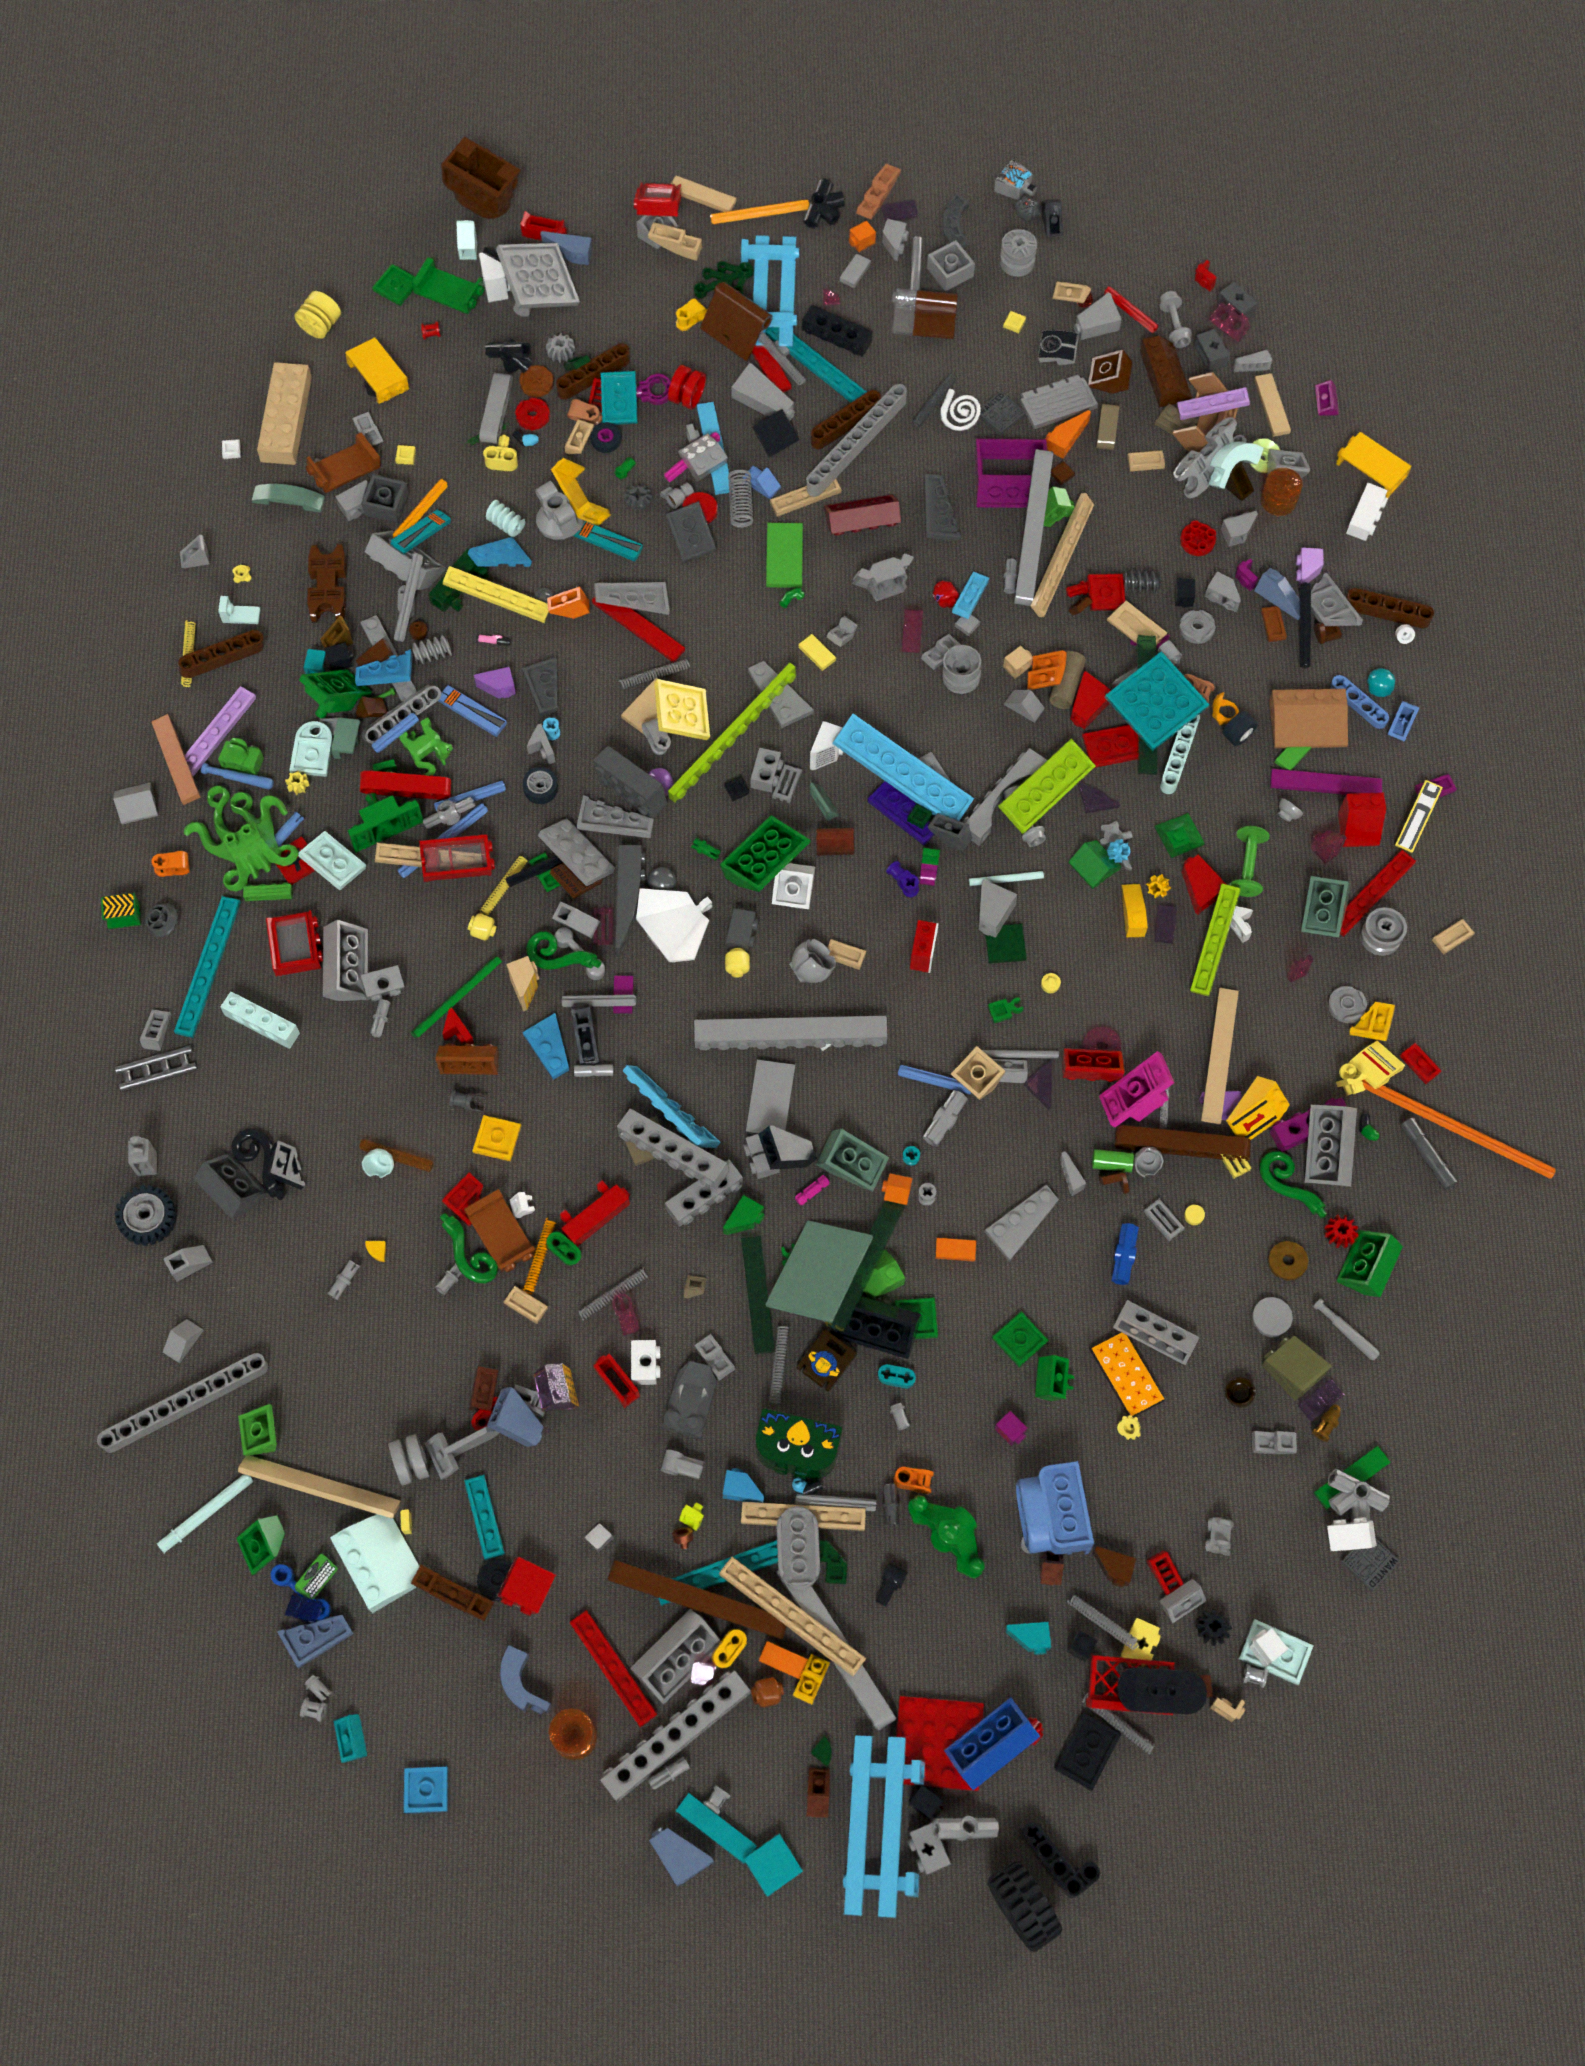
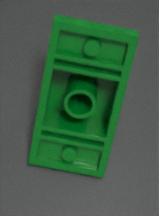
M349 670L302 674L299 679L305 687L304 691L319 704L315 715L322 719L326 718L327 713L351 711L358 699L362 696L369 698L372 693L365 685L357 686L355 676Z
M371 793L372 799L370 795H367L365 800L369 806L359 810L363 824L354 825L351 829L347 830L355 852L357 853L423 823L417 801H408L401 807H398L393 795L381 801L378 800L376 793Z

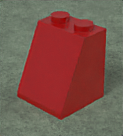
M1384 792L1346 794L1338 812L1342 847L1380 845L1386 814Z

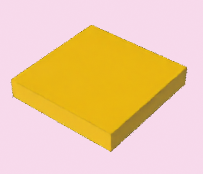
M483 1115L472 1150L473 1153L511 1162L521 1124Z

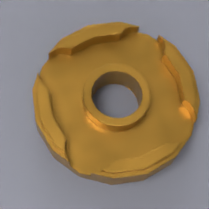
M1284 1241L1275 1245L1268 1257V1264L1272 1273L1286 1281L1296 1280L1301 1277L1306 1271L1309 1262L1304 1248L1291 1241ZM1286 1256L1292 1258L1293 1264L1289 1266L1284 1264L1283 1258Z

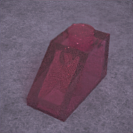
M905 609L902 652L920 653L922 610Z
M1327 830L1323 834L1318 833L1313 838L1314 842L1311 849L1327 864L1340 853L1347 837L1343 834Z

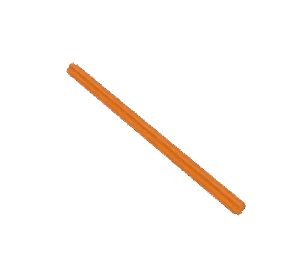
M1362 1080L1366 1090L1547 1178H1552L1556 1172L1554 1167L1384 1085L1375 1089L1366 1080Z

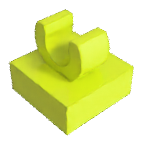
M697 1502L693 1508L686 1505L682 1510L679 1521L697 1531L704 1517L701 1514L703 1506Z

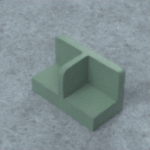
M338 717L331 747L335 759H341L342 753H354V748L359 743L357 738L360 726L359 720Z

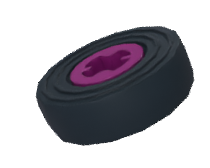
M600 423L593 428L590 434L591 444L599 452L610 453L620 446L621 432L612 423Z

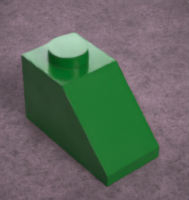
M743 1195L723 1226V1233L729 1235L754 1229L756 1224H761L765 1217L764 1206Z

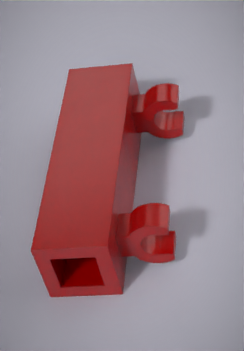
M601 1180L596 1184L597 1190L602 1194L600 1198L575 1218H572L566 1210L559 1214L561 1216L560 1219L566 1224L561 1228L563 1235L578 1247L630 1205V1194L624 1187L620 1188L616 1184L609 1189L604 1181Z

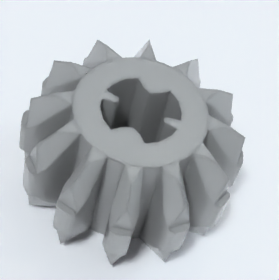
M561 333L559 336L554 334L553 338H548V343L546 344L548 357L552 358L553 362L558 360L559 363L562 360L567 362L568 358H573V353H575L573 339L569 338L568 334L563 336Z

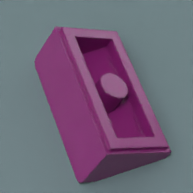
M1329 380L1315 385L1318 415H1339L1336 386L1333 381Z

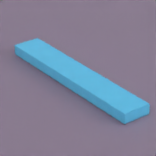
M714 402L696 404L702 435L704 436L707 433L711 435L713 432H717L721 437ZM720 438L718 443L724 451L722 438ZM727 463L711 473L715 495L729 493V470Z

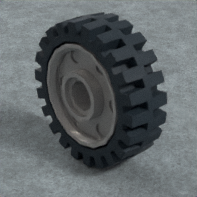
M145 1185L140 1186V1189L135 1187L131 1193L129 1191L126 1192V1197L122 1196L120 1198L121 1203H117V1211H115V1222L122 1235L130 1242H134L137 1245L142 1244L143 1246H148L149 1243L154 1245L156 1241L161 1242L164 1236L167 1238L170 1235L169 1231L174 1229L173 1224H176L175 1216H177L176 1208L171 1198L160 1188H154L150 1185L148 1187H145ZM144 1213H150L147 1218L142 1219Z

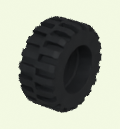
M1019 1861L1011 1862L989 1878L987 1885L995 1901L1020 1940L1031 1952H1037L1061 1935L1062 1925L1052 1906L1033 1877Z

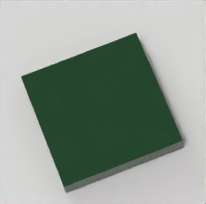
M1022 924L1003 925L996 938L991 935H985L988 964L1026 961Z

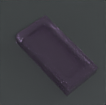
M914 200L886 204L881 207L885 222L887 219L896 221L918 217Z
M1158 905L1155 942L1173 944L1177 907Z

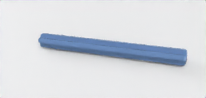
M482 803L479 804L436 839L457 837L488 812L486 806ZM402 865L398 868V873L401 877L405 878L418 867Z

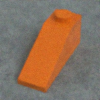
M1087 410L1058 425L1052 433L1049 432L1045 438L1047 451H1052L1053 454L1064 459L1088 425L1091 411Z

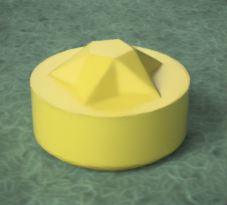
M1053 973L1046 974L1042 978V989L1047 993L1057 992L1061 984L1060 978Z

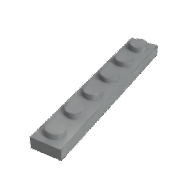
M377 615L360 622L372 647L381 639L387 641L393 655L398 657ZM412 681L391 683L401 702L417 692ZM418 699L413 701V707L420 704Z

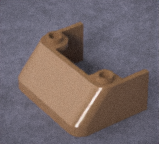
M1213 372L1189 378L1190 383L1197 390L1195 398L1228 391ZM1238 408L1199 416L1197 426L1175 430L1173 435L1187 451L1200 452L1208 444L1205 439L1206 434L1223 419L1228 417L1235 418Z

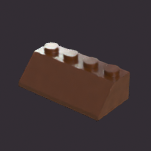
M1161 336L1144 338L1140 353L1158 406L1164 407L1168 403L1175 405L1177 402L1193 399L1174 344Z

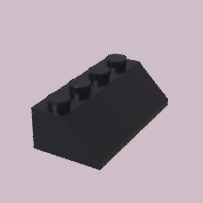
M847 1292L837 1311L832 1335L845 1341L909 1359L918 1332L921 1314Z

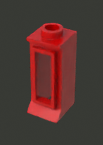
M524 212L520 224L522 237L542 240L541 231L567 234L564 220L558 221Z
M610 1354L607 1356L603 1355L595 1361V1365H593L595 1372L618 1399L623 1408H626L640 1397L639 1390ZM610 1368L614 1370L629 1389V1392L624 1396L620 1394L605 1375V1372Z

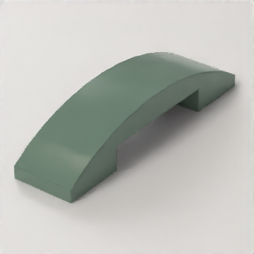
M262 484L255 486L252 503L269 505L270 502L303 506V509L307 511L321 512L325 496L312 490L292 485Z

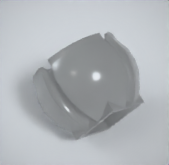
M808 939L795 949L792 962L789 965L800 982L817 983L826 980L832 974L836 961L834 956H829L830 950L823 943L815 939L811 941Z

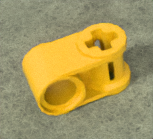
M695 298L691 299L677 310L676 327L682 331L688 330L704 319L707 309Z

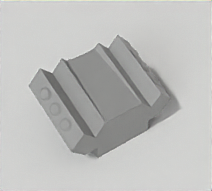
M904 553L900 559L892 557L872 564L868 570L861 568L854 576L851 584L867 589L872 594L875 602L903 593L907 587L905 583L907 579L905 570L911 564L913 556Z

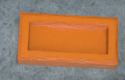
M936 1239L935 1259L975 1261L976 1240Z

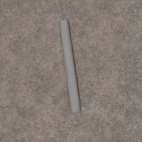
M982 1050L990 1058L1059 1057V1051Z

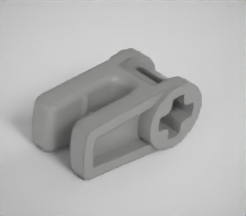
M515 1385L514 1389L523 1398L531 1399L529 1402H524L533 1414L543 1417L545 1414L543 1411L547 1402H550L551 1397L542 1392Z

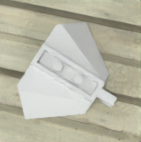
M640 888L636 920L669 962L695 960L709 923V919L703 913L712 908V901L706 897L696 906L688 892Z

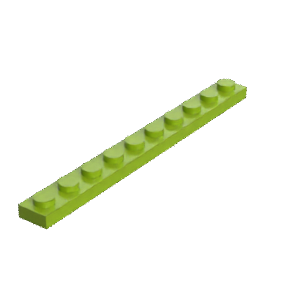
M789 663L668 790L669 799L674 803L678 799H682L688 788L694 786L698 782L699 777L709 771L711 764L722 757L724 750L727 747H731L740 734L745 733L752 721L755 722L758 719L760 712L763 709H767L776 696L781 695L788 683L790 684L796 678V668L793 664Z

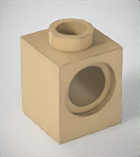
M1019 646L1004 658L1003 667L1016 679L1031 667L1033 657L1028 650Z

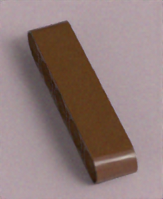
M623 343L617 344L594 357L587 364L559 377L556 381L558 397L567 400L592 386L594 378L601 379V373L616 372L627 366L630 362L629 347Z
M875 390L868 391L811 430V446L814 449H822L853 429L881 399V394Z
M1358 588L1350 589L1346 596V599L1357 613L1408 624L1417 628H1427L1434 616L1433 608L1428 605Z
M251 630L180 657L178 661L180 675L184 678H192L259 653L264 647L263 635L258 630Z

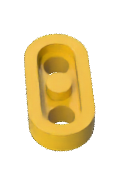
M732 1629L726 1633L712 1653V1661L717 1667L727 1668L734 1662L747 1643L745 1633L738 1629ZM733 1636L737 1637V1642L735 1644L732 1643ZM724 1653L725 1658L720 1661L719 1655Z

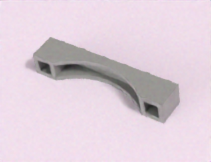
M1029 748L1026 753H1021L1015 766L1011 765L1006 772L1007 775L997 781L996 788L985 795L982 804L976 805L970 817L967 816L964 819L963 823L968 824L970 827L971 841L978 846L991 833L992 814L998 802L1004 797V792L1013 786H1020L1047 761Z

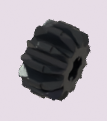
M1212 1609L1211 1615L1208 1611H1204V1617L1199 1616L1197 1618L1201 1624H1197L1195 1628L1202 1630L1197 1636L1202 1637L1204 1635L1205 1639L1203 1642L1205 1644L1209 1639H1211L1212 1646H1215L1217 1641L1223 1644L1224 1638L1228 1639L1230 1637L1227 1631H1230L1232 1626L1226 1625L1230 1621L1229 1618L1222 1619L1224 1612L1221 1611L1217 1616L1216 1610ZM1212 1623L1215 1624V1627H1218L1215 1632L1212 1631L1213 1628H1209Z

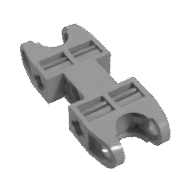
M1228 417L1216 424L1205 436L1208 444L1200 452L1191 450L1174 470V477L1177 481H1182L1188 477L1187 484L1185 485L1186 488L1184 489V495L1187 498L1198 496L1210 486L1208 484L1215 469L1210 464L1221 448L1232 442L1241 441L1247 443L1243 435H1237L1233 438V433L1237 426L1235 418Z

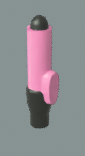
M501 635L476 636L479 642L511 645V640L505 639Z

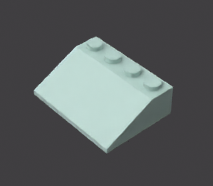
M376 1514L330 1537L371 1613L376 1612L416 1588L411 1584V1581L419 1569V1565L394 1519Z

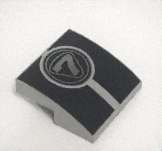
M1042 330L1038 355L1039 362L1057 361L1058 365L1075 364L1079 334L1064 330Z

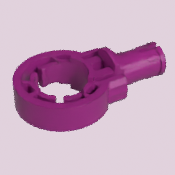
M653 374L645 381L639 382V386L636 387L637 398H640L642 402H649L654 405L665 404L669 401L668 387L671 381L665 375ZM661 380L665 386L664 397L662 395L655 396L651 393L652 386L656 383L660 384Z

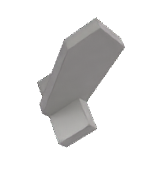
M484 1427L450 1446L442 1432L435 1434L424 1444L440 1479H446L459 1469L454 1458L455 1456L494 1438L499 1432L489 1427Z

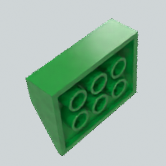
M771 815L720 864L725 878L738 887L760 892L811 841Z

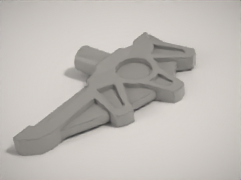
M1117 820L1110 825L1101 826V831L1105 832L1104 838L1100 840L1101 845L1109 847L1110 842H1115L1117 839H1123L1124 843V840L1132 838L1131 831L1122 833L1119 830ZM1129 859L1122 860L1124 868L1131 871L1132 867Z

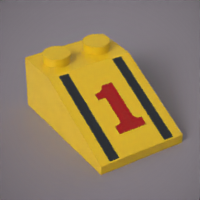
M1257 1076L1226 1121L1236 1137L1252 1140L1279 1121L1290 1104L1276 1081Z

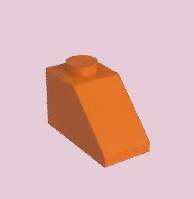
M580 586L547 598L548 612L550 614L574 619L590 613L589 599Z

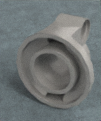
M552 481L535 489L541 504V508L536 516V524L541 534L554 540L566 539L575 535L582 528L585 521L577 517L567 496L559 493Z

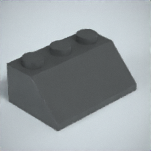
M230 1153L203 1162L194 1177L199 1186L231 1219L247 1213L267 1195V1191Z

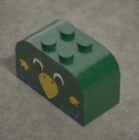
M763 1408L755 1440L757 1458L762 1465L775 1470V1473L780 1475L790 1473L794 1474L795 1478H801L802 1480L826 1477L835 1467L843 1427Z

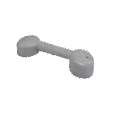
M563 927L555 932L554 936L557 939L558 947H570L574 952L584 951L573 940L571 929ZM602 961L599 968L593 967L590 969L586 967V974L590 979H602L605 974V966Z

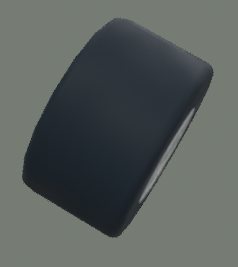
M1242 711L1225 726L1223 735L1234 746H1238L1254 733L1258 723L1247 711Z

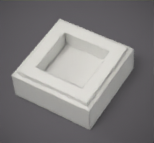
M240 440L222 441L223 459L241 458Z

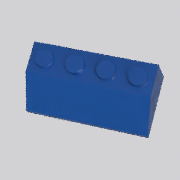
M1010 1697L944 1751L961 1777L974 1790L1041 1736Z

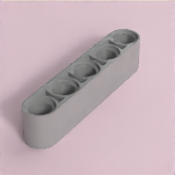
M494 373L480 428V442L499 443L512 388L511 374Z
M432 685L424 686L364 728L362 731L363 740L373 744L403 720L398 718V712L402 709L405 711L404 718L411 713L417 716L440 699V689ZM430 689H433L435 695L430 699L427 693ZM418 699L420 706L414 709L413 701ZM385 720L390 721V727L387 730L383 728ZM371 730L375 731L376 735L373 740L368 738V733Z

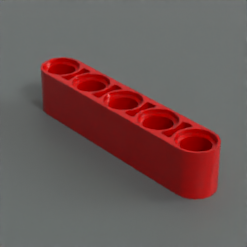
M362 771L360 772V792L364 794L376 793V795L445 800L451 798V779L439 776Z

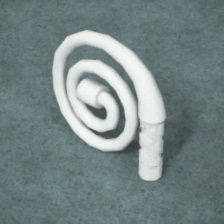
M948 389L940 411L941 420L952 430L962 431L969 429L975 425L980 416L978 400L973 396L964 395L959 396L953 401L950 406V414L959 423L970 421L975 414L974 405L969 401H964L958 405L957 411L967 418L960 419L956 417L954 407L960 400L970 399L977 407V413L971 423L961 427L954 426L948 421L947 412L955 391ZM964 405H968L971 408L970 415L969 410L963 408L961 409V407Z

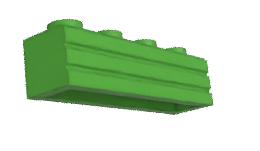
M289 883L259 884L258 886L247 885L243 888L245 901L293 899V888Z

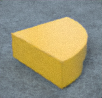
M365 1241L368 1253L377 1261L385 1262L386 1242Z

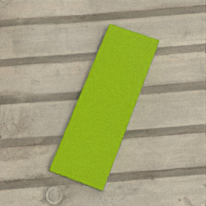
M1071 738L998 807L1023 834L1095 767V764Z

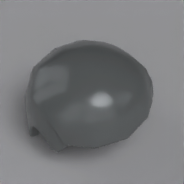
M655 868L648 876V886L654 890L672 891L673 888L677 887V877L668 868Z

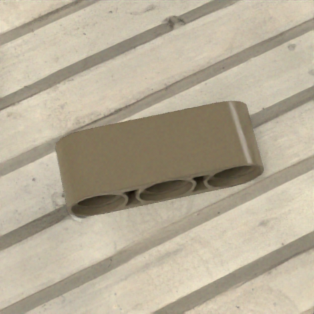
M1102 404L1096 448L1114 450L1119 414L1118 405Z

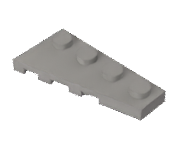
M666 582L594 583L596 602L669 615Z
M765 661L748 668V673L760 693L778 675ZM788 684L784 687L781 695L776 696L769 706L781 728L814 714V710Z
M583 795L577 829L651 838L654 822L652 818L634 812L628 813L622 811L620 807L615 806L613 808L605 805V802L599 800L596 802Z
M1045 1185L988 1227L985 1233L1010 1262L1038 1225L1058 1203L1059 1199Z

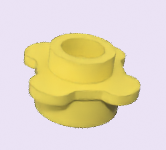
M238 565L232 570L235 575L233 578L235 583L251 580L249 566Z

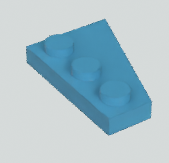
M513 537L470 548L468 551V555L477 566L508 564L509 567H515L516 564H523L524 567H530L532 563Z
M411 649L398 657L396 655L389 656V660L383 662L374 661L356 667V685L363 686L411 681Z
M555 1013L523 1032V1036L553 1080L569 1071Z

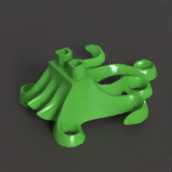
M215 786L208 791L207 801L211 807L215 808L213 821L221 843H214L208 829L200 822L187 824L184 834L188 836L192 832H197L204 848L209 853L236 864L237 868L229 870L223 877V884L228 890H242L244 886H247L250 874L256 879L261 868L266 873L271 870V863L288 866L296 861L298 857L297 848L291 844L278 846L275 840L270 807L274 805L282 815L288 814L285 805L279 798L269 795L263 797L260 801V818H256L248 812L253 803L252 797L245 792L234 794L230 800L231 810L243 816L247 824L242 826L239 831L231 832L226 828L222 820L223 807L230 799L229 790L223 786ZM216 794H223L219 802H214L213 798ZM239 800H246L244 807H237ZM284 850H290L289 856L281 857V853ZM234 876H239L238 882L232 885L231 879Z

